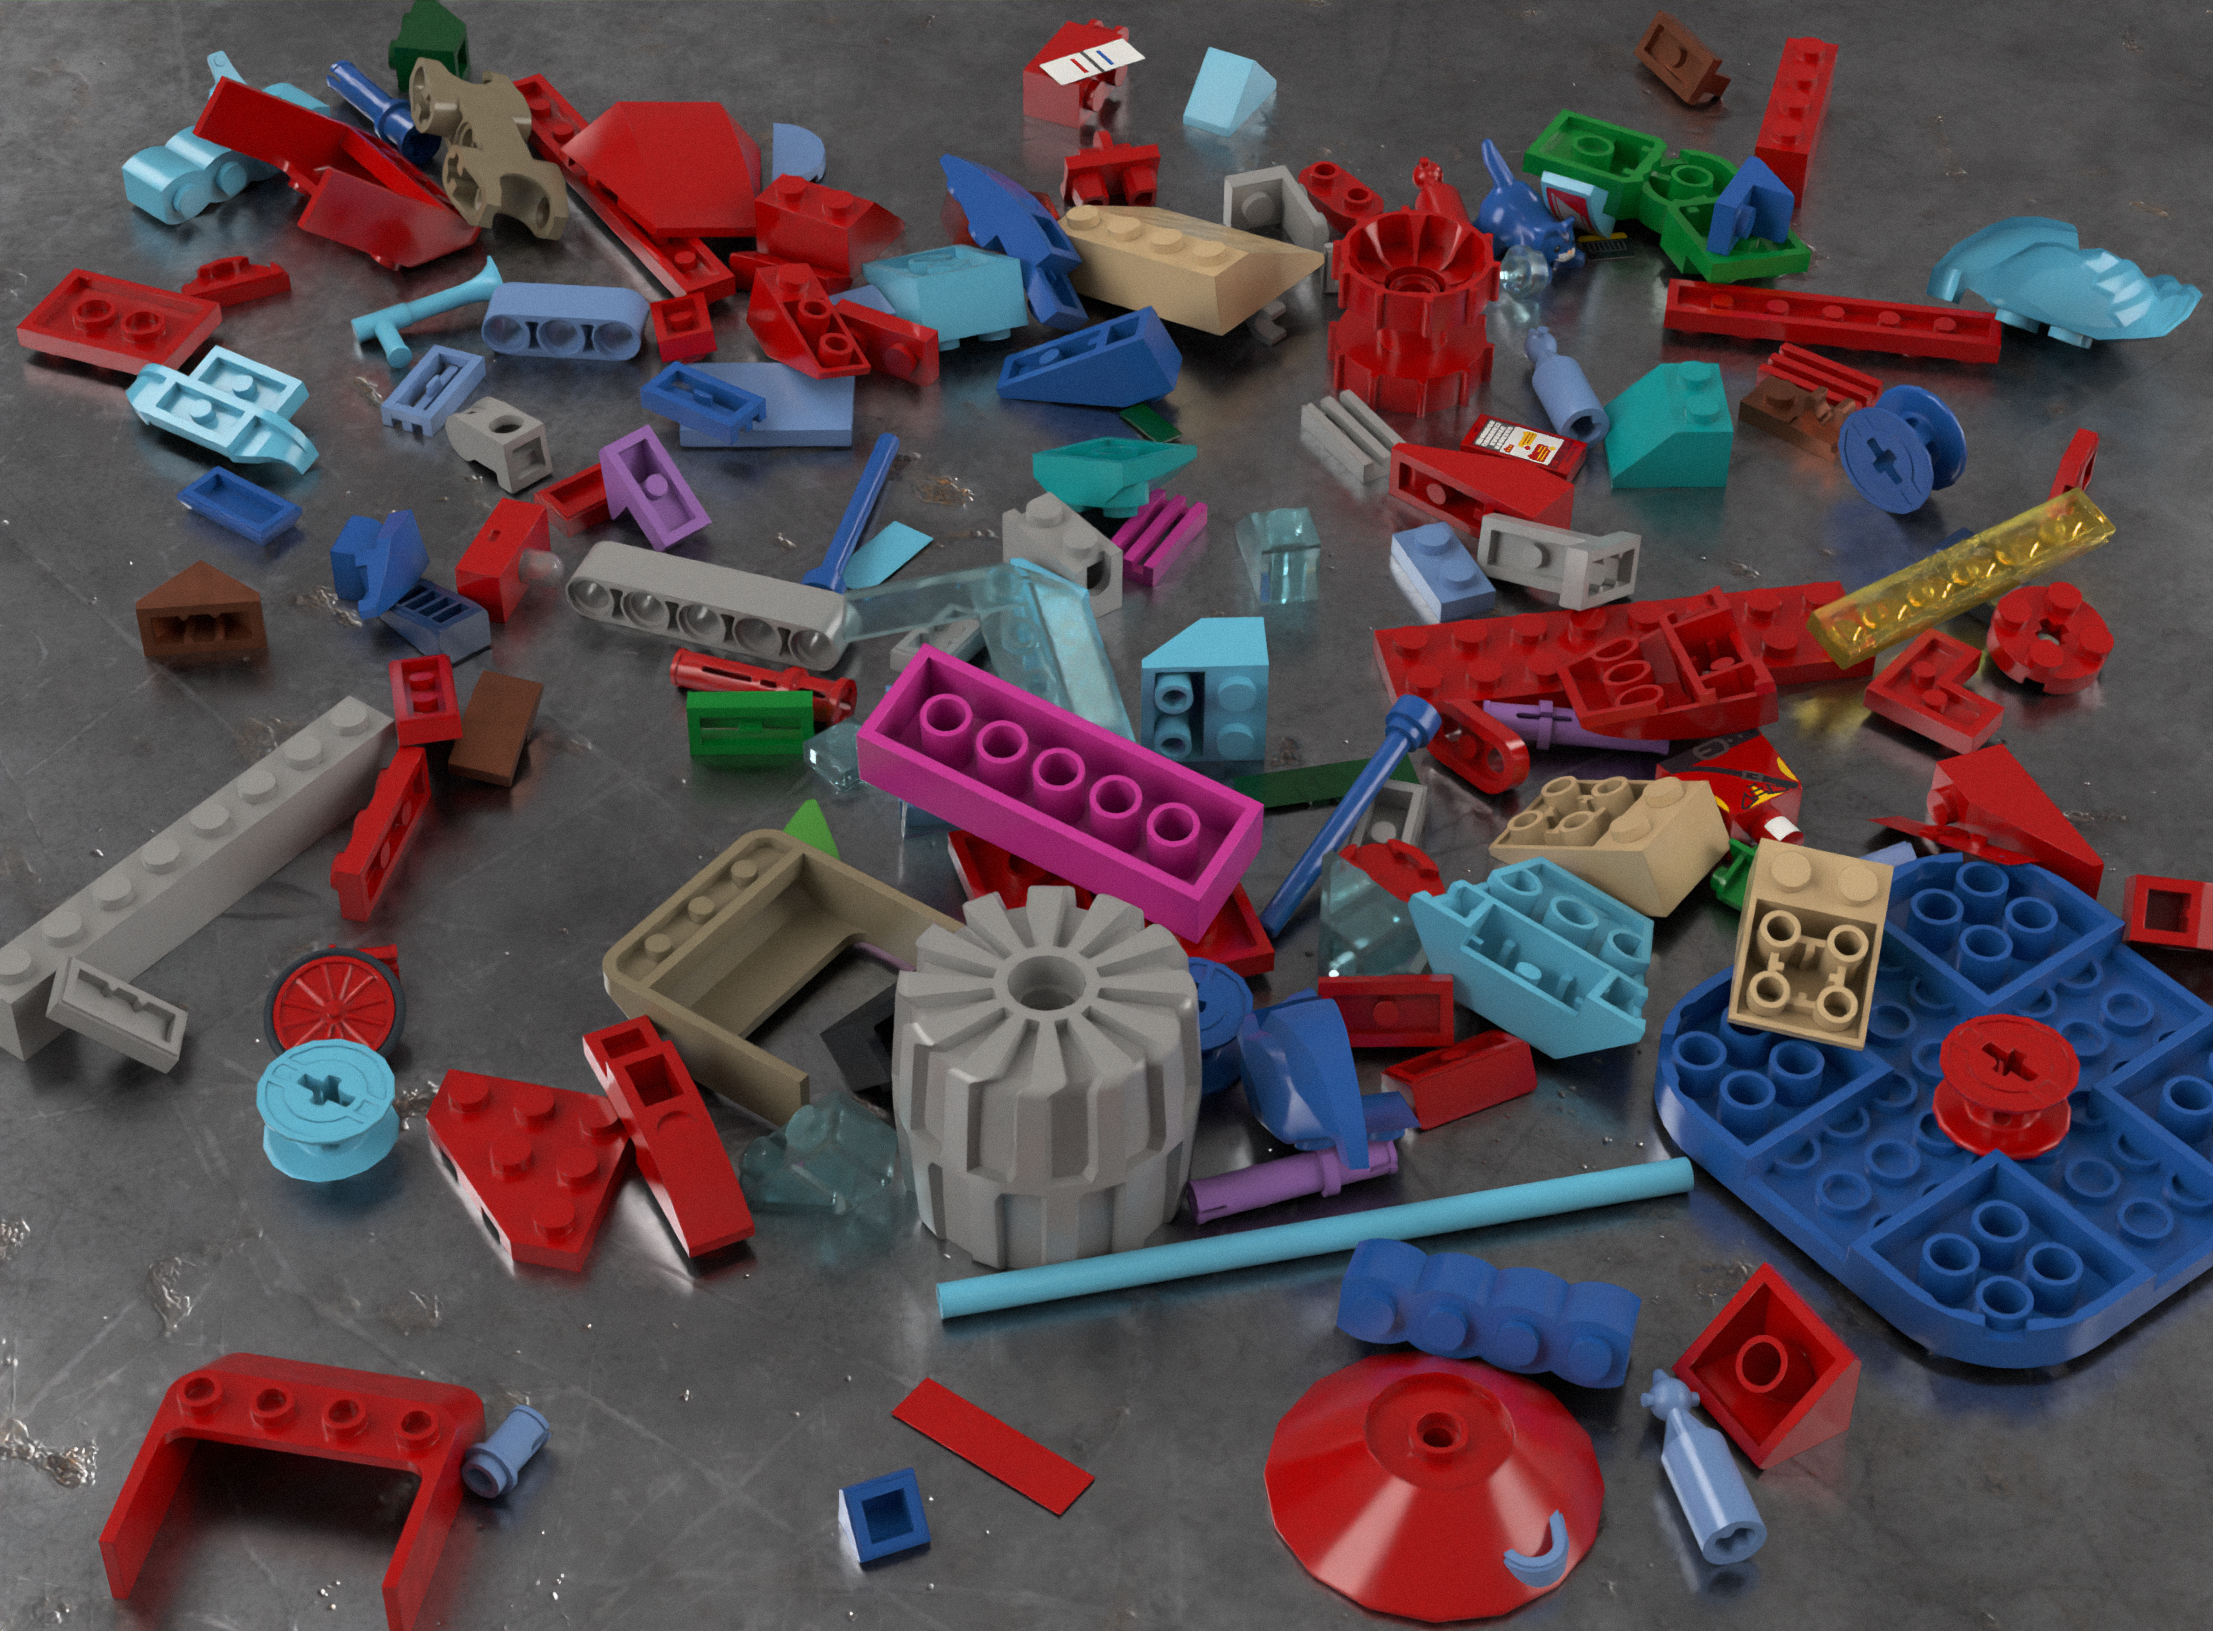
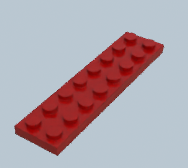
M1840 581L1813 582L1805 585L1768 589L1756 588L1749 591L1724 593L1733 609L1741 635L1753 656L1761 657L1776 686L1873 675L1876 656ZM1703 594L1693 597L1655 601L1644 600L1635 603L1591 607L1582 611L1571 609L1543 613H1522L1515 616L1477 620L1465 619L1458 622L1374 630L1373 652L1392 707L1400 696L1408 694L1420 697L1429 704L1450 697H1463L1481 709L1484 700L1539 706L1540 700L1553 701V707L1572 708L1559 680L1556 668L1618 636H1633L1638 639L1660 628L1657 616L1669 610L1674 611L1676 617L1679 618L1706 603Z

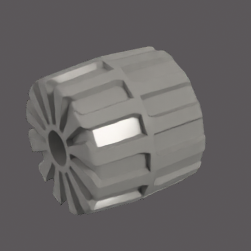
M1030 886L1028 888L1026 907L1007 909L999 892H993L964 903L962 906L967 925L951 933L934 922L917 938V971L911 972L900 969L895 993L891 1073L894 1117L903 1180L906 1188L917 1195L921 1220L939 1239L950 1240L971 1253L974 1261L1000 1270L1005 1267L1025 1269L1143 1248L1144 1240L1162 1223L1171 1222L1186 1196L1188 1173L1193 1160L1202 1094V1060L1198 992L1189 972L1188 955L1174 935L1161 924H1152L1145 928L1144 912L1142 909L1104 893L1096 896L1089 910L1077 908L1075 889L1070 886Z

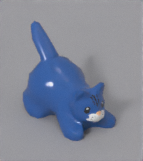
M1490 139L1483 140L1481 143L1483 162L1494 186L1482 201L1479 215L1472 222V225L1483 234H1493V257L1514 251L1525 276L1529 281L1538 285H1547L1551 282L1552 270L1554 268L1564 266L1580 268L1584 266L1585 254L1575 247L1573 224L1576 221V217L1571 215L1567 219L1558 222L1546 208L1542 196L1524 181L1515 179L1493 141Z

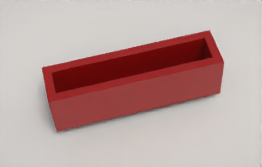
M1787 37L1754 157L1760 158L1793 193L1795 199L1794 207L1797 208L1802 206L1829 107L1839 46L1837 44L1824 43L1822 40L1814 37H1803L1800 39Z

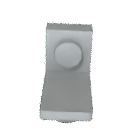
M1285 165L1225 176L1223 221L1227 227L1246 230L1281 223L1296 246L1322 253L1324 243H1328L1329 240L1326 218L1322 212L1315 210L1308 199L1304 185L1296 182Z

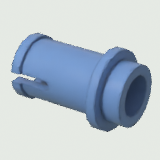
M526 1405L515 1406L508 1414L507 1419L485 1443L473 1444L465 1453L466 1463L462 1467V1476L466 1484L474 1492L486 1498H494L498 1494L509 1493L518 1482L517 1472L551 1438V1432L547 1431L550 1428L549 1423L543 1415Z

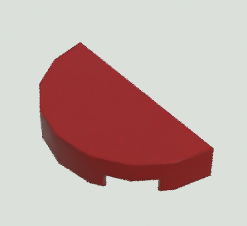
M247 256L220 258L202 265L197 269L198 277L189 284L185 283L182 286L181 294L220 303V308L290 291L291 284L289 274L279 264L270 262L269 267L249 264Z
M1388 839L1387 844L1370 843L1358 848L1357 844H1351L1329 860V872L1413 925L1414 922L1407 906L1412 894L1424 890L1431 894L1432 897L1445 894V888L1439 876L1437 864L1420 848L1397 839Z

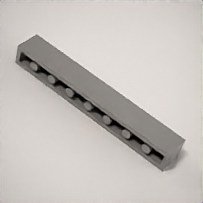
M351 695L347 696L0 949V1047L25 1062L69 1029L45 1017L56 970L68 955L125 983H130L368 804L375 794V784L380 770L390 766L399 748L395 720Z

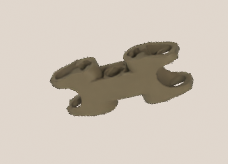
M423 57L417 58L409 79L411 117L420 133L444 138L449 151L443 165V185L453 206L471 226L492 229L494 215L502 213L526 224L536 237L559 241L568 221L566 181L556 163L532 158L526 146L531 131V112L522 93L503 73L483 71L481 84H473L451 74L438 60Z

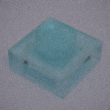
M853 716L803 742L804 761L842 792L864 781L859 777L856 734L863 724Z

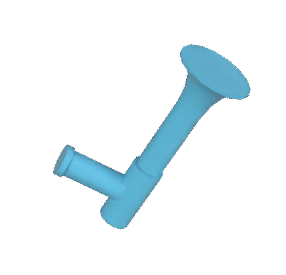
M487 256L486 266L473 279L408 303L402 302L352 319V328L359 343L378 337L390 366L393 368H403L411 362L412 353L409 347L404 344L398 330L412 326V323L477 302H490L492 293L498 286L503 284V281L491 256Z

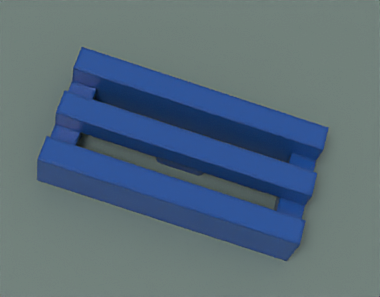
M674 361L640 388L641 407L730 445L739 440L738 431L746 434L753 429L752 420L760 423L767 417L765 398L677 361Z

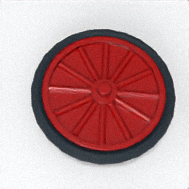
M336 947L317 950L300 957L286 967L274 981L265 1002L263 1013L264 1033L271 1050L277 1058L288 1049L313 1040L343 1039L366 1045L386 1060L396 1048L404 1031L407 1014L405 994L398 978L387 965L374 956L349 948Z

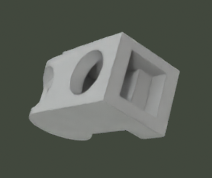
M486 396L475 402L469 409L461 413H454L446 418V432L456 452L464 460L472 461L475 459L495 471L499 486L511 494L553 472L544 423L508 403Z

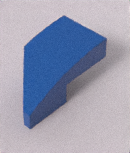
M412 509L389 513L376 539L377 547L354 552L355 567L359 570L366 589L363 600L358 601L362 620L378 617L397 603L416 584L430 563Z

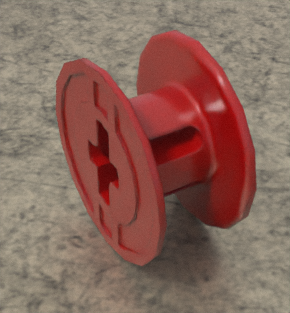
M2009 1014L1977 1016L1955 1026L1942 1041L1939 1064L1944 1074V1079L1935 1088L1932 1111L1939 1128L1956 1145L1981 1157L1997 1148L2012 1160L2036 1158L2055 1149L2069 1133L2072 1110L2067 1097L2078 1085L2080 1062L2073 1046L2055 1029L2031 1018Z

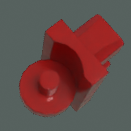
M1105 130L1095 132L1093 148L1077 150V155L1064 157V180L1060 184L1063 202L1074 201L1076 207L1081 205L1108 206L1109 195L1124 193L1128 206L1153 207L1155 205L1157 175L1161 158L1157 144L1131 147L1130 143L1113 145L1110 133Z

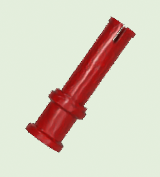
M680 648L676 652L671 663L670 682L680 688L687 687L704 692L813 691L814 721L826 723L831 731L844 732L855 712L857 685L853 679L841 677L835 682L809 676L807 669L797 666L786 668L783 672H778L738 661L692 652L685 648Z

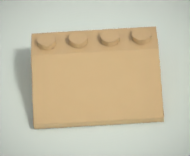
M1081 205L1070 209L1064 217L1057 221L1082 260V263L1067 275L1076 293L1135 311L1152 306L1159 318L1219 336L1225 335L1325 264L1323 253L1159 207Z

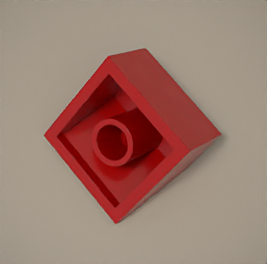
M782 173L754 199L758 252L800 263H808L811 266L853 276V280L862 272L861 263L873 261L905 230L904 220L876 202L854 196L847 191L835 190L806 181L800 176Z

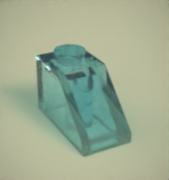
M1308 507L1278 508L1273 511L1249 513L1235 524V536L1260 606L1318 599L1321 542Z

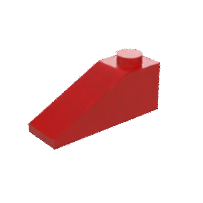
M1401 442L1391 447L1388 494L1442 521H1446L1448 524L1477 539H1480L1482 516L1491 513L1570 530L1575 485L1527 461Z
M2002 743L1936 762L1932 787L1927 795V809L1936 825L1958 827L1967 830L1968 834L1977 833L1988 837V844L2041 860L2030 862V864L2058 875L2096 901L2105 863ZM1969 853L1984 862H1989L1996 866L1999 864L1997 861Z

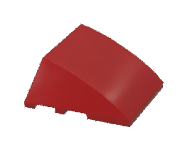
M618 101L560 148L559 159L567 166L578 163L588 171L587 182L594 188H609L618 196L617 207L654 237H756L754 199L760 195L761 149L720 102Z
M1719 585L1703 593L1705 605L1679 618L1676 617L1675 612L1672 610L1657 616L1660 628L1638 639L1633 636H1618L1556 668L1559 680L1581 728L1602 736L1622 739L1657 741L1710 738L1765 726L1779 721L1778 694L1775 682L1761 657L1753 656L1741 635L1733 609Z

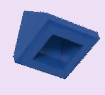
M908 1467L840 1489L838 1518L858 1562L863 1563L932 1541L914 1468Z

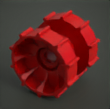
M1407 205L1401 206L1399 211L1382 213L1370 218L1358 216L1356 226L1349 230L1344 239L1333 241L1331 278L1339 280L1338 308H1349L1343 313L1338 322H1329L1327 359L1333 360L1335 365L1333 387L1335 389H1350L1364 403L1368 404L1372 411L1378 408L1398 413H1413L1418 418H1424L1425 413L1444 410L1458 404L1468 407L1470 396L1477 391L1482 381L1490 382L1492 380L1494 344L1487 342V316L1480 313L1489 301H1498L1501 262L1494 261L1493 234H1483L1471 224L1459 219L1457 212H1451L1447 215L1433 211L1410 210V207Z

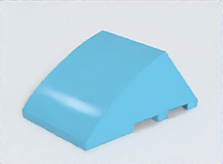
M1542 856L1492 870L1487 881L1472 885L1463 879L1452 882L1447 893L1432 897L1426 890L1411 895L1407 906L1433 974H1453V999L1516 1037L1523 1039L1553 1059L1640 1042L1645 1033L1646 1020L1642 1019V1008L1648 998V988L1644 986L1645 973L1651 964L1654 921Z

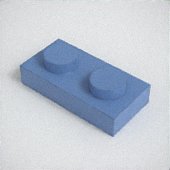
M1446 521L1392 534L1391 553L1439 622L1494 609L1496 590Z

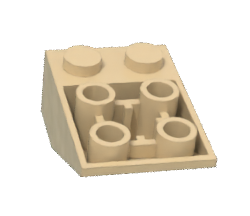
M1563 776L1545 784L1541 789V794L1522 813L1516 815L1508 822L1507 828L1488 847L1490 856L1509 865L1542 856L1644 916L1667 917L1730 849L1728 844L1730 838L1709 781H1680L1677 777H1664L1658 780H1628L1623 776L1611 777L1605 780H1577L1573 776Z
M1761 838L1749 870L1743 901L1727 1022L1863 1051L1894 866Z

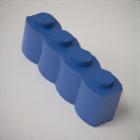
M1375 1238L1358 1242L1342 1280L1336 1326L1353 1337L1372 1343L1392 1344L1408 1340L1417 1348L1433 1355L1454 1359L1470 1358L1479 1355L1494 1366L1512 1372L1541 1373L1551 1370L1559 1377L1580 1386L1614 1388L1624 1384L1635 1343L1642 1299L1627 1289L1609 1283L1589 1281L1570 1285L1560 1277L1536 1268L1512 1267L1499 1271L1490 1263L1471 1255L1439 1253L1428 1256L1410 1244L1392 1239Z

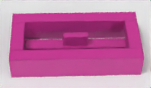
M1160 488L1149 494L1150 502L1139 506L1138 515L1130 517L1110 540L1123 550L1122 577L1150 587L1155 586L1207 523V504L1197 501L1192 508L1186 507L1187 497L1178 494L1171 501L1166 500V490ZM1175 520L1179 521L1176 527L1160 544L1161 536ZM1155 550L1143 566L1138 565L1148 552L1151 553Z

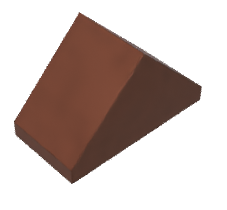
M201 559L136 601L135 610L144 656L267 648V634L260 593Z

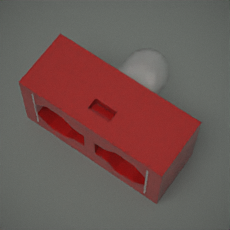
M507 498L500 500L455 567L458 594L478 603L487 610L489 621L500 624L507 622L530 585L547 588L554 587L563 580L566 573L563 559L551 552L546 506Z

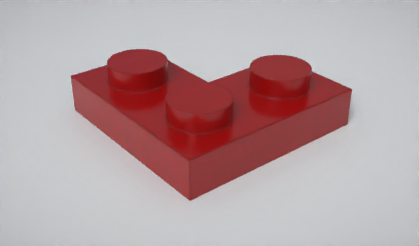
M1928 627L1866 687L1863 700L1864 707L1961 754L1978 750L2001 727L2005 707L1962 687L1979 670L1982 651L1931 627Z

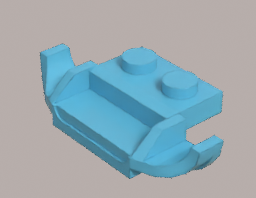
M217 345L214 346L189 376L155 363L146 364L138 373L136 381L125 392L133 409L147 425L153 424L229 457L232 462L253 464L281 463L289 466L294 472L303 475L320 455L312 442L289 422L290 418L309 397L303 381Z

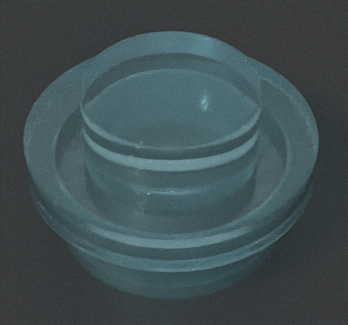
M1528 245L1512 246L1501 262L1500 281L1508 295L1515 300H1526L1544 289L1548 279V266L1544 255L1538 250H1533Z

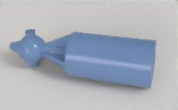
M1539 326L1537 330L1534 328L1529 329L1528 337L1524 342V353L1527 359L1532 362L1533 368H1535L1532 385L1558 435L1588 443L1587 449L1594 447L1608 433L1610 422L1607 414L1577 361L1571 357L1561 356L1556 353L1557 343L1555 338L1548 333L1549 329L1545 326Z
M1656 1369L1652 1373L1653 1386L1649 1393L1641 1394L1640 1402L1642 1407L1650 1408L1651 1412L1658 1419L1666 1421L1661 1462L1704 1558L1712 1564L1726 1565L1743 1561L1755 1554L1764 1545L1767 1539L1766 1527L1724 1436L1715 1429L1706 1428L1689 1413L1691 1407L1699 1405V1394L1697 1392H1690L1688 1386L1681 1380L1671 1378L1662 1369Z

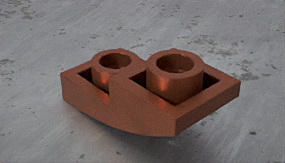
M483 670L461 722L463 738L455 739L448 761L449 774L511 787L523 744L529 741L544 691V684Z

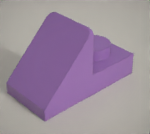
M649 424L603 447L598 452L609 513L612 520L616 521L631 513L655 551L664 553L704 531L712 523Z

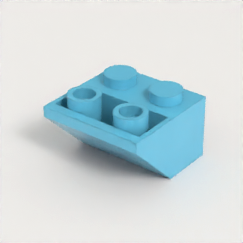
M1264 617L1200 618L1142 659L1140 746L1174 762L1265 760L1269 661Z

